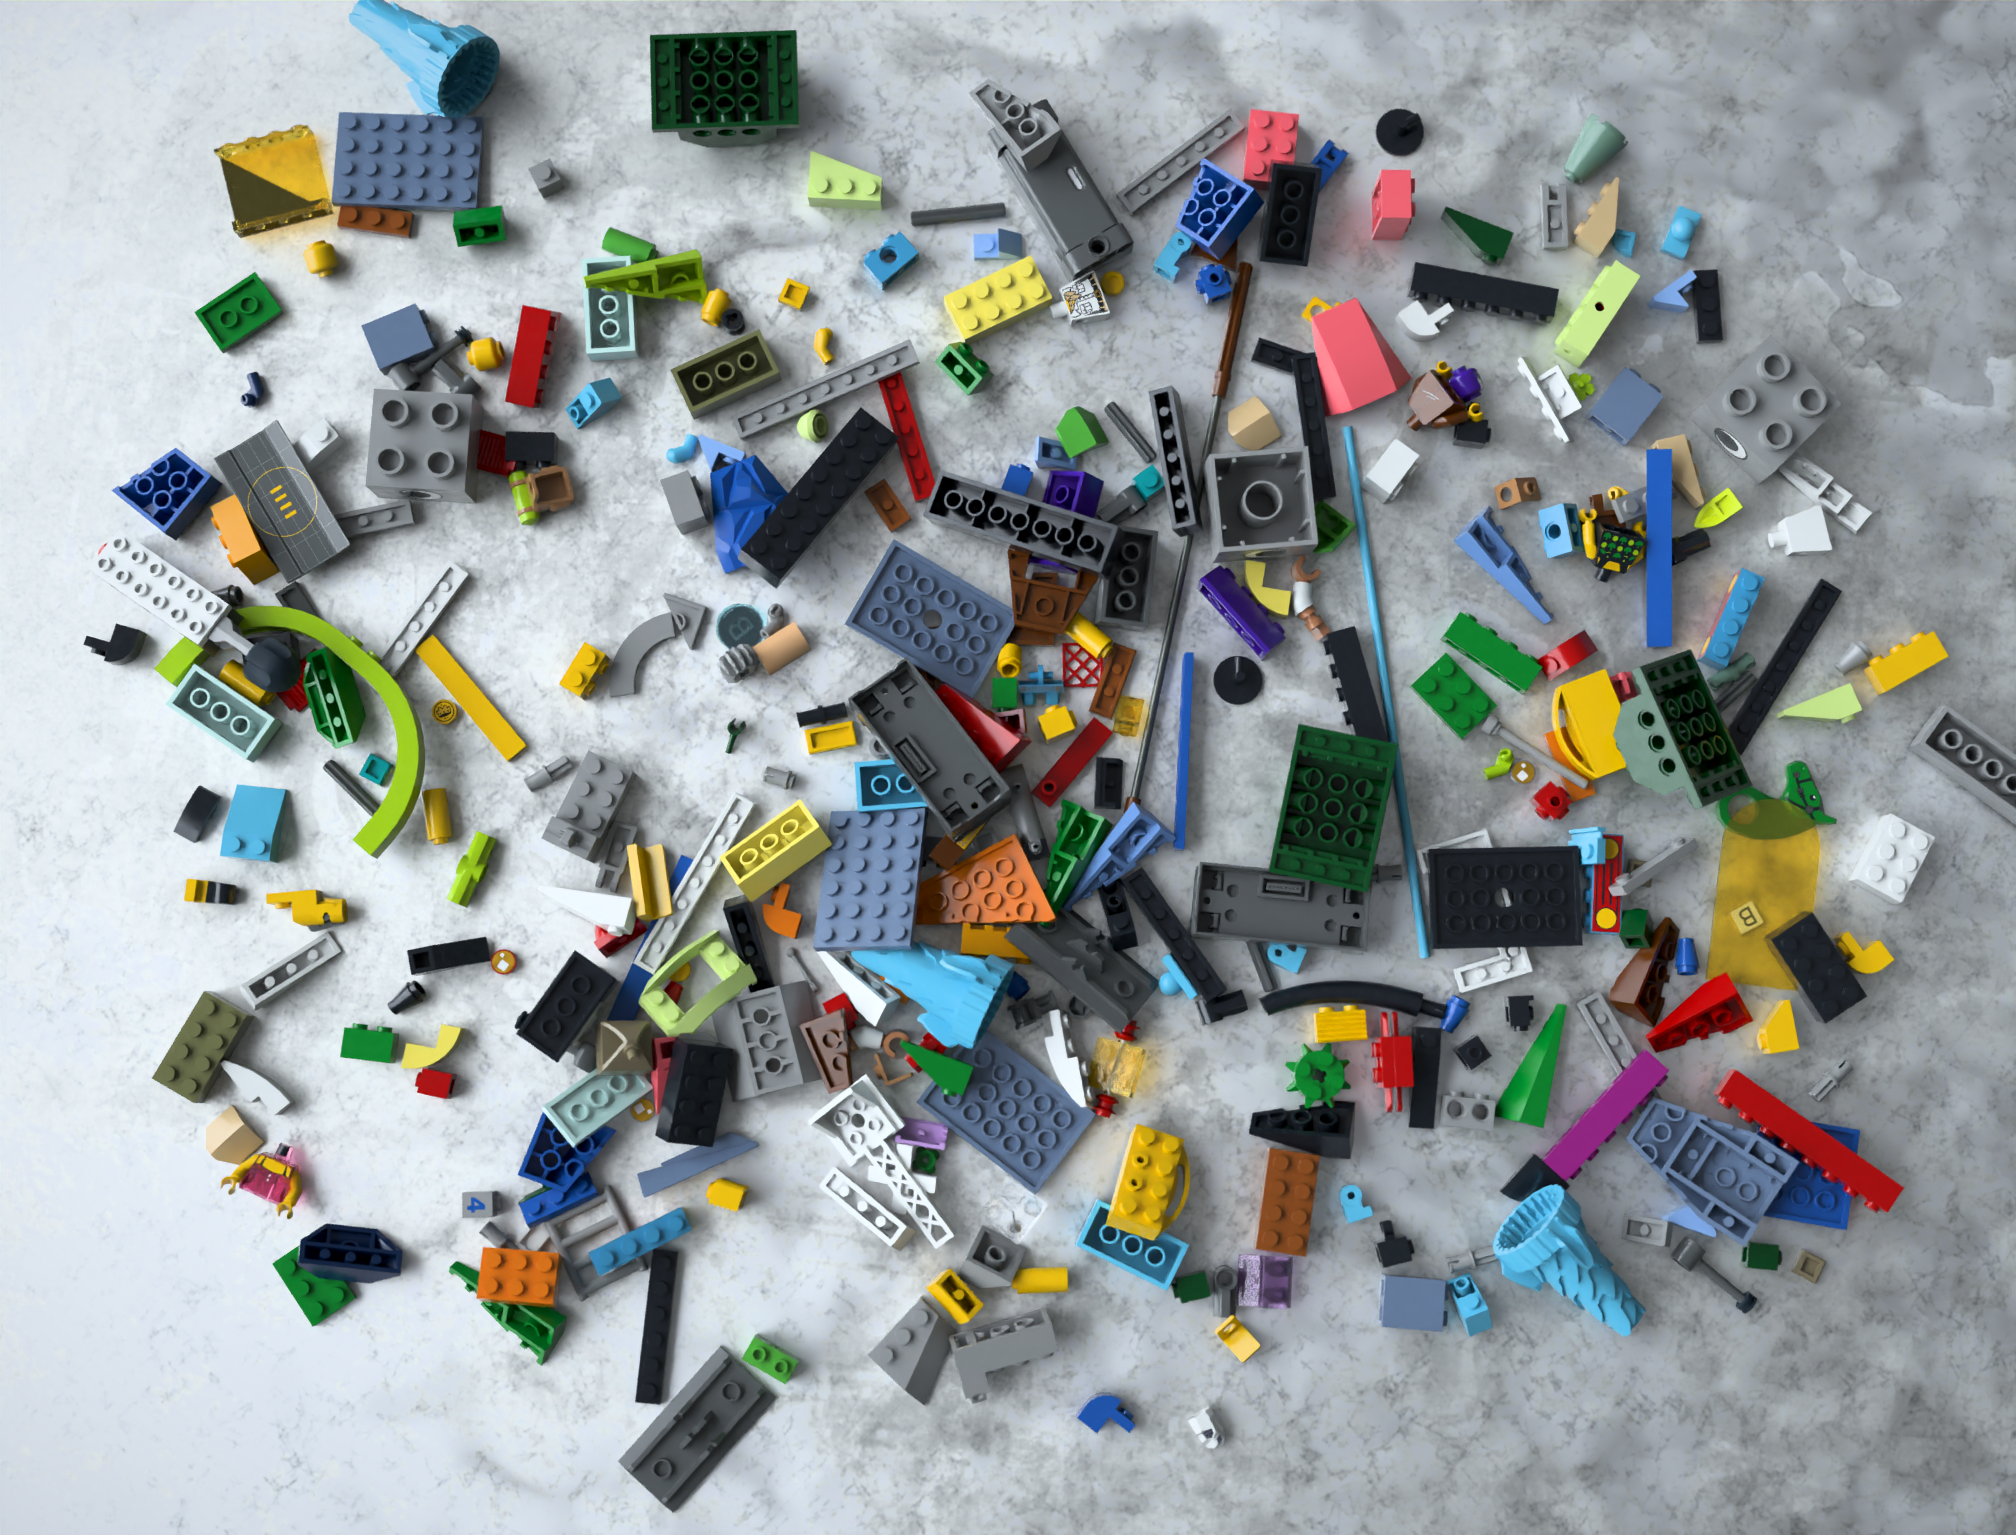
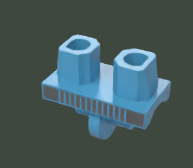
M1038 665V672H1028L1029 679L1038 680L1019 681V693H1021L1023 705L1036 704V693L1046 692V704H1059L1061 692H1063V680H1043L1053 679V672H1043V665Z

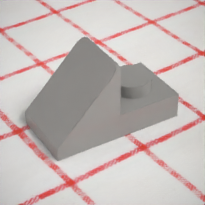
M1625 1214L1621 1239L1670 1247L1673 1222Z

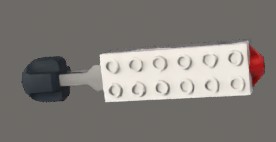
M121 530L116 532L109 543L100 547L98 557L88 569L117 591L213 657L220 648L223 650L236 649L244 654L247 663L243 667V674L246 679L259 688L277 693L288 691L297 684L301 675L298 655L289 646L274 637H268L261 644L257 642L255 645L243 638L241 628L238 625L244 617L222 599Z

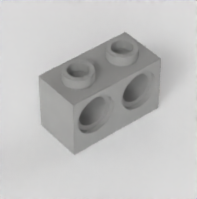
M1449 1091V1096L1442 1095L1439 1125L1493 1131L1496 1101L1489 1100V1095L1474 1094V1098L1464 1097V1092ZM1453 1102L1459 1103L1461 1107V1112L1457 1116L1451 1115L1449 1107ZM1478 1105L1484 1106L1486 1114L1482 1119H1478L1474 1114V1110Z

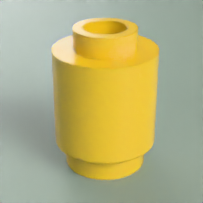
M717 288L715 291H709L700 312L702 314L700 319L711 326L718 327L720 322H722L723 313L729 309L732 300L728 298L729 294Z
M1013 643L1004 644L998 654L997 668L1005 678H1014L1022 670L1023 652L1018 645Z

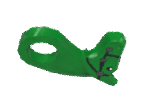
M1794 761L1786 765V787L1779 799L1772 798L1753 787H1749L1718 800L1716 804L1717 819L1724 829L1753 840L1787 838L1798 835L1816 825L1836 824L1837 819L1824 813L1822 797L1807 764L1802 761ZM1736 795H1744L1754 803L1755 816L1748 824H1738L1729 816L1728 804Z

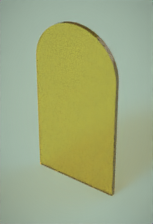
M1777 798L1759 800L1741 808L1728 822L1721 842L1705 979L1712 980L1714 977L1727 972L1732 983L1797 991L1763 940V937L1801 912H1813L1820 858V840L1811 819L1797 806Z

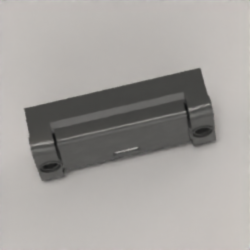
M1047 99L1032 105L1039 110L1043 109L1048 112L1058 124L1059 118ZM994 128L987 133L990 153L1070 283L1093 270L1096 272L1132 252L1133 239L1123 223L1119 224L1063 131L1048 159L1028 173L1013 156Z
M908 657L898 662L892 670L864 690H860L848 698L852 712L862 725L870 730L938 818L940 826L954 843L968 836L1011 803V789Z
M1200 862L1196 866L1190 922L1191 938L1209 940L1217 938L1326 949L1363 955L1367 952L1373 879L1370 880L1368 893L1268 872V868ZM1204 898H1209L1210 903L1205 904L1203 902ZM1357 913L1359 919H1354L1353 914Z

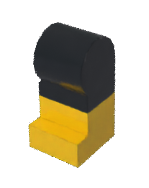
M187 879L184 901L234 905L236 885Z

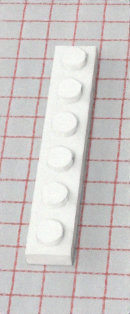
M448 560L378 655L382 659L379 664L392 676H397L414 653V650L420 645L470 577L468 573ZM364 677L361 678L364 682L372 686Z

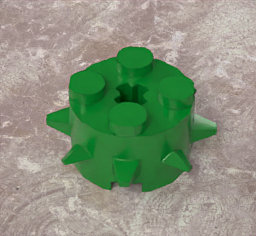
M1327 1043L1321 1051H1312L1306 1044H1303L1302 1056L1296 1062H1286L1285 1064L1293 1072V1082L1286 1089L1288 1092L1298 1091L1300 1095L1304 1096V1105L1307 1109L1315 1100H1324L1332 1108L1334 1107L1333 1096L1339 1093L1340 1089L1351 1088V1085L1344 1080V1068L1350 1062L1348 1059L1338 1060L1336 1056L1332 1055L1330 1043ZM1315 1069L1323 1071L1324 1076L1321 1082L1313 1080L1312 1075L1315 1074Z

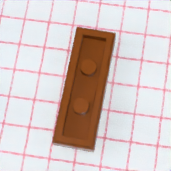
M1115 642L1088 711L1112 720L1137 650Z

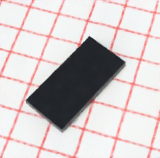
M574 950L516 1034L558 1063L617 979Z

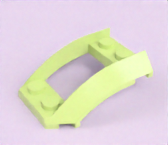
M719 930L710 931L674 955L651 977L640 996L639 1004L668 1037H678L682 1033L694 1035L697 1033V1029L713 1013L741 994V990L750 984H756L757 979L750 964L746 966L720 938ZM700 955L723 981L710 990L684 1014L660 986L680 967L695 956Z

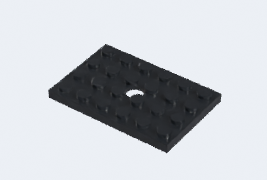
M1578 846L1427 850L1431 949L1583 946ZM1500 888H1507L1513 893L1514 900L1509 907H1501L1495 901V893Z

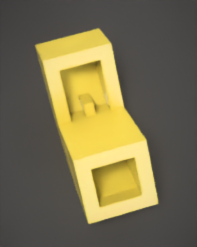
M1246 560L1244 564V579L1254 602L1257 605L1261 604L1270 615L1286 619L1289 611L1291 591L1262 587L1266 563Z
M441 1024L436 1048L406 1043L401 1068H427L444 1061L456 1050L466 1028Z

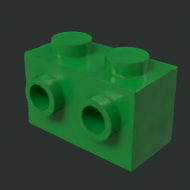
M503 206L454 212L453 229L458 247L505 241L507 238V223Z
M961 341L949 344L935 360V363L968 396L980 393L994 376L989 370V365L985 361L978 359L973 354V349Z
M353 1023L352 1028L344 1027L340 1057L395 1063L399 1033H392L393 1028L377 1026V1031L367 1030L368 1025Z

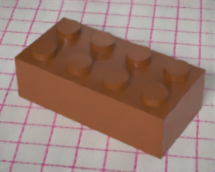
M1267 1147L1253 1248L1306 1257L1319 1155Z

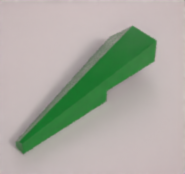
M456 1261L450 1266L449 1273L459 1276L467 1284L464 1288L469 1293L474 1291L477 1294L479 1272ZM482 1302L480 1304L507 1332H513L522 1340L520 1346L524 1350L528 1347L538 1357L536 1362L541 1366L547 1361L564 1333L567 1317L548 1307Z

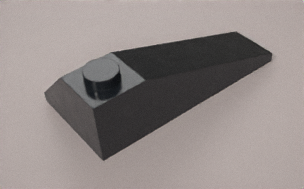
M1323 1101L1321 1106L1309 1107V1109L1305 1108V1105H1299V1109L1290 1111L1280 1108L1252 1113L1249 1134L1327 1158L1351 1159L1354 1142L1355 1102L1334 1101V1107L1331 1108Z

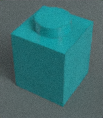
M1153 464L1132 479L1131 485L1136 487L1146 502H1149L1165 491L1164 479Z

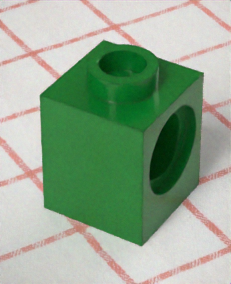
M992 678V708H997V713L1017 708V678Z

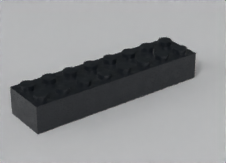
M860 407L742 547L738 559L777 589L890 454L899 437Z
M942 470L939 472L923 514L933 524L1106 580L1110 577L1125 537V533L1119 526Z

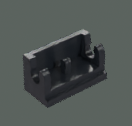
M1096 758L1094 809L1121 810L1123 760L1119 758Z

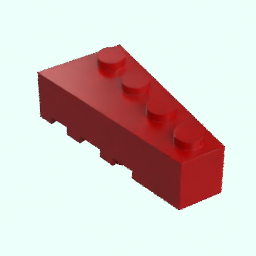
M943 684L935 692L998 774L1032 742L1028 737L1016 731L1013 726L998 718L991 710L983 707L980 702L949 684Z

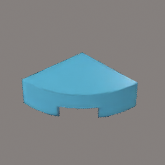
M1616 229L1611 237L1614 248L1624 257L1631 258L1636 233Z

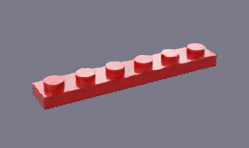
M901 372L878 381L893 432L899 437L897 445L915 503L930 498L935 481Z

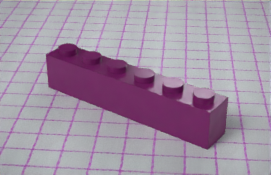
M1643 1048L1541 1159L1565 1181L1569 1178L1575 1179L1582 1171L1580 1166L1586 1160L1589 1162L1593 1160L1599 1153L1597 1148L1603 1141L1608 1143L1616 1135L1617 1132L1614 1129L1620 1123L1625 1125L1634 1115L1631 1111L1638 1104L1640 1106L1644 1105L1651 1097L1649 1092L1655 1086L1659 1088L1668 1079L1666 1074L1669 1070Z

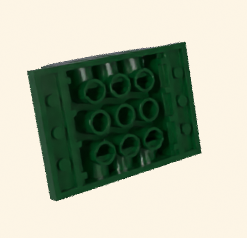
M796 30L650 35L653 133L678 132L680 140L704 147L756 146L776 138L777 128H800Z
M1691 649L1632 670L1635 683L1640 688L1642 694L1622 703L1613 736L1616 741V747L1621 752L1626 763V769L1634 782L1662 795L1685 788L1687 798L1693 805L1694 810L1753 786Z
M1298 724L1268 872L1368 893L1399 744Z

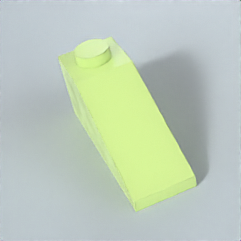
M1851 683L1783 710L1777 713L1776 716L1779 719L1835 722L1841 719L1843 724L1855 719V713L1861 711L1862 708Z

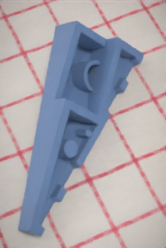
M1490 506L1486 507L1460 530L1454 542L1543 624L1548 623L1553 619V613H1549L1540 601L1543 598L1540 592L1535 593L1529 582L1532 579L1514 546H1510L1503 538V527L1501 525L1496 526L1491 517L1493 513Z
M1133 802L1093 856L1062 907L1067 911H1071L1072 905L1084 897L1088 899L1093 896L1092 892L1102 886V883L1108 886L1136 867L1137 862L1149 853L1154 855L1158 852L1157 848L1167 841L1172 843L1176 836L1151 812Z

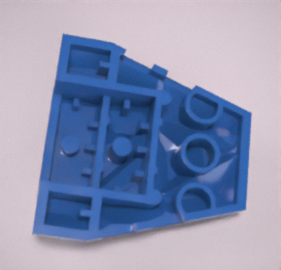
M756 455L710 473L715 549L725 573L746 566L738 559L742 547L788 494Z

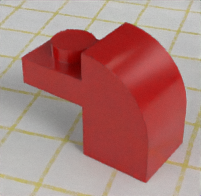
M1584 630L1538 659V664L1542 666L1541 670L1547 679L1551 681L1597 652L1598 649Z

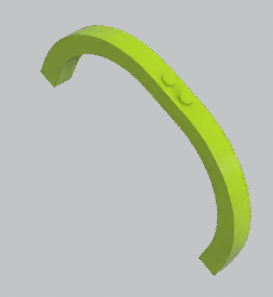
M253 606L237 609L236 611L244 617L238 625L241 628L243 637L262 632L282 631L313 638L330 648L376 689L388 707L397 738V762L394 777L381 806L352 839L370 856L378 859L394 841L411 816L423 783L425 770L424 736L412 701L397 679L379 664L382 659L371 650L366 653L361 648L363 643L354 635L347 637L326 621L301 610L288 607ZM183 637L154 669L172 685L178 687L194 664L201 666L211 655Z

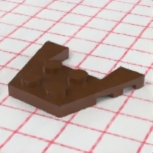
M1008 549L1014 625L1016 627L1063 636L1099 577L1078 571L1074 588L1027 579L1025 577L1031 555Z

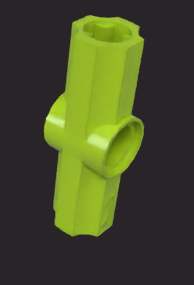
M476 831L467 854H464L456 869L457 876L446 898L447 900L466 908L468 907L477 885L482 882L488 869L487 862L497 839Z

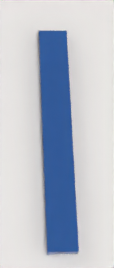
M1647 449V647H1672V449Z
M1185 652L1182 657L1174 835L1176 839L1173 842L1174 851H1183L1185 848L1194 652Z
M684 855L680 856L669 881L671 898L694 861ZM659 919L651 921L635 958ZM632 963L606 1021H634L641 1008L639 1004L640 996L653 974Z

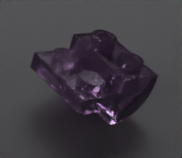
M1239 1254L1236 1305L1277 1309L1291 1308L1293 1257Z

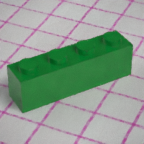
M1459 612L1440 640L1521 695L1525 693L1542 669V666L1538 664L1539 661L1530 654L1524 655L1517 650L1518 646L1509 640L1503 641L1497 637L1498 633L1488 626L1484 628L1476 623L1477 619L1467 612L1464 614Z

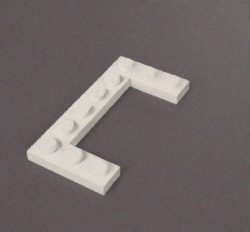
M1487 829L1416 850L1415 855L1422 875L1428 873V849L1493 848ZM1500 888L1495 893V901L1501 907H1509L1511 905L1506 888ZM1498 948L1500 954L1498 956L1453 969L1460 993L1532 972L1526 948Z

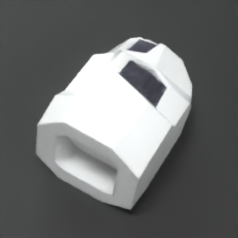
M1209 1406L1188 1419L1205 1446L1219 1449L1225 1445V1430Z

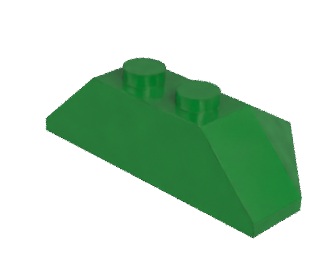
M328 647L307 654L303 686L317 731L327 741L332 743L335 749L357 742L366 713L352 668Z

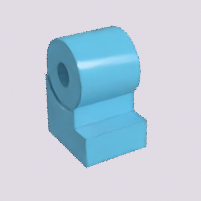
M1271 944L1266 954L1272 964L1296 974L1307 950L1296 947L1295 952H1293L1286 945Z
M1345 1185L1339 1190L1338 1198L1347 1223L1350 1224L1373 1215L1370 1205L1363 1207L1361 1202L1362 1192L1357 1186Z

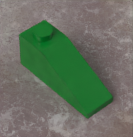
M901 1039L900 1045L939 1087L943 1088L942 1093L956 1097L957 1093L964 1094L973 1069L972 1064Z

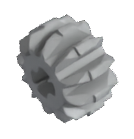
M739 644L737 647H732L731 650L725 651V654L719 658L717 667L722 677L728 683H738L740 680H745L746 677L751 676L757 670L760 661L756 652L749 644Z

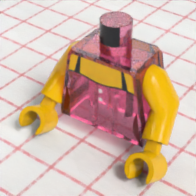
M280 1143L275 1154L269 1152L255 1154L240 1164L230 1176L224 1177L221 1181L220 1189L226 1184L232 1185L228 1190V1194L231 1195L235 1192L237 1183L239 1188L278 1205L276 1209L278 1217H280L282 1211L287 1210V1219H291L293 1217L292 1208L295 1207L303 1192L301 1174L298 1172L299 1166L288 1161L294 1148Z

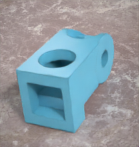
M1182 232L1175 233L1154 263L1153 271L1173 283L1180 270L1177 267L1178 262L1181 258L1186 257L1190 251L1191 239Z

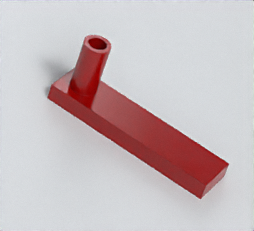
M1094 717L1031 793L1047 807L1051 808L1113 732Z

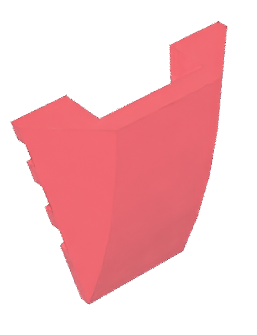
M1353 298L1311 317L1325 417L1357 409L1397 391L1412 379L1357 298Z

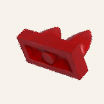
M637 916L632 935L614 936L609 934L607 930L595 925L596 941H594V944L608 958L645 933L647 928Z

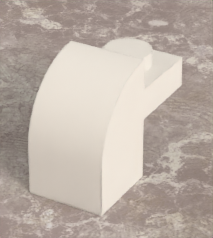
M1417 300L1397 313L1394 320L1408 338L1418 342H1427L1437 337L1440 332L1438 328H1442L1451 321L1450 317L1454 309L1447 303L1428 316Z

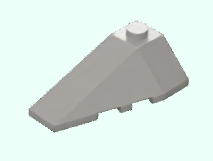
M990 79L969 92L973 101L1027 173L1048 159L1062 133L1061 127L1048 112L1043 109L1039 110L1032 106L1029 101L1021 100L1012 95L1011 91Z

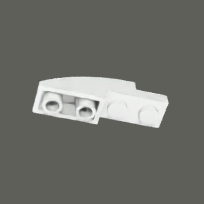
M1065 1010L1049 1011L1054 1036L1044 1039L1052 1066L1066 1091L1079 1106L1091 1108L1093 1107L1092 1101H1094L1095 1096L1093 1088L1089 1086L1088 1082L1090 1068L1088 1062L1083 1057H1074L1076 1045L1074 1039H1071L1069 1029L1072 1028L1071 1018L1069 1014H1066Z

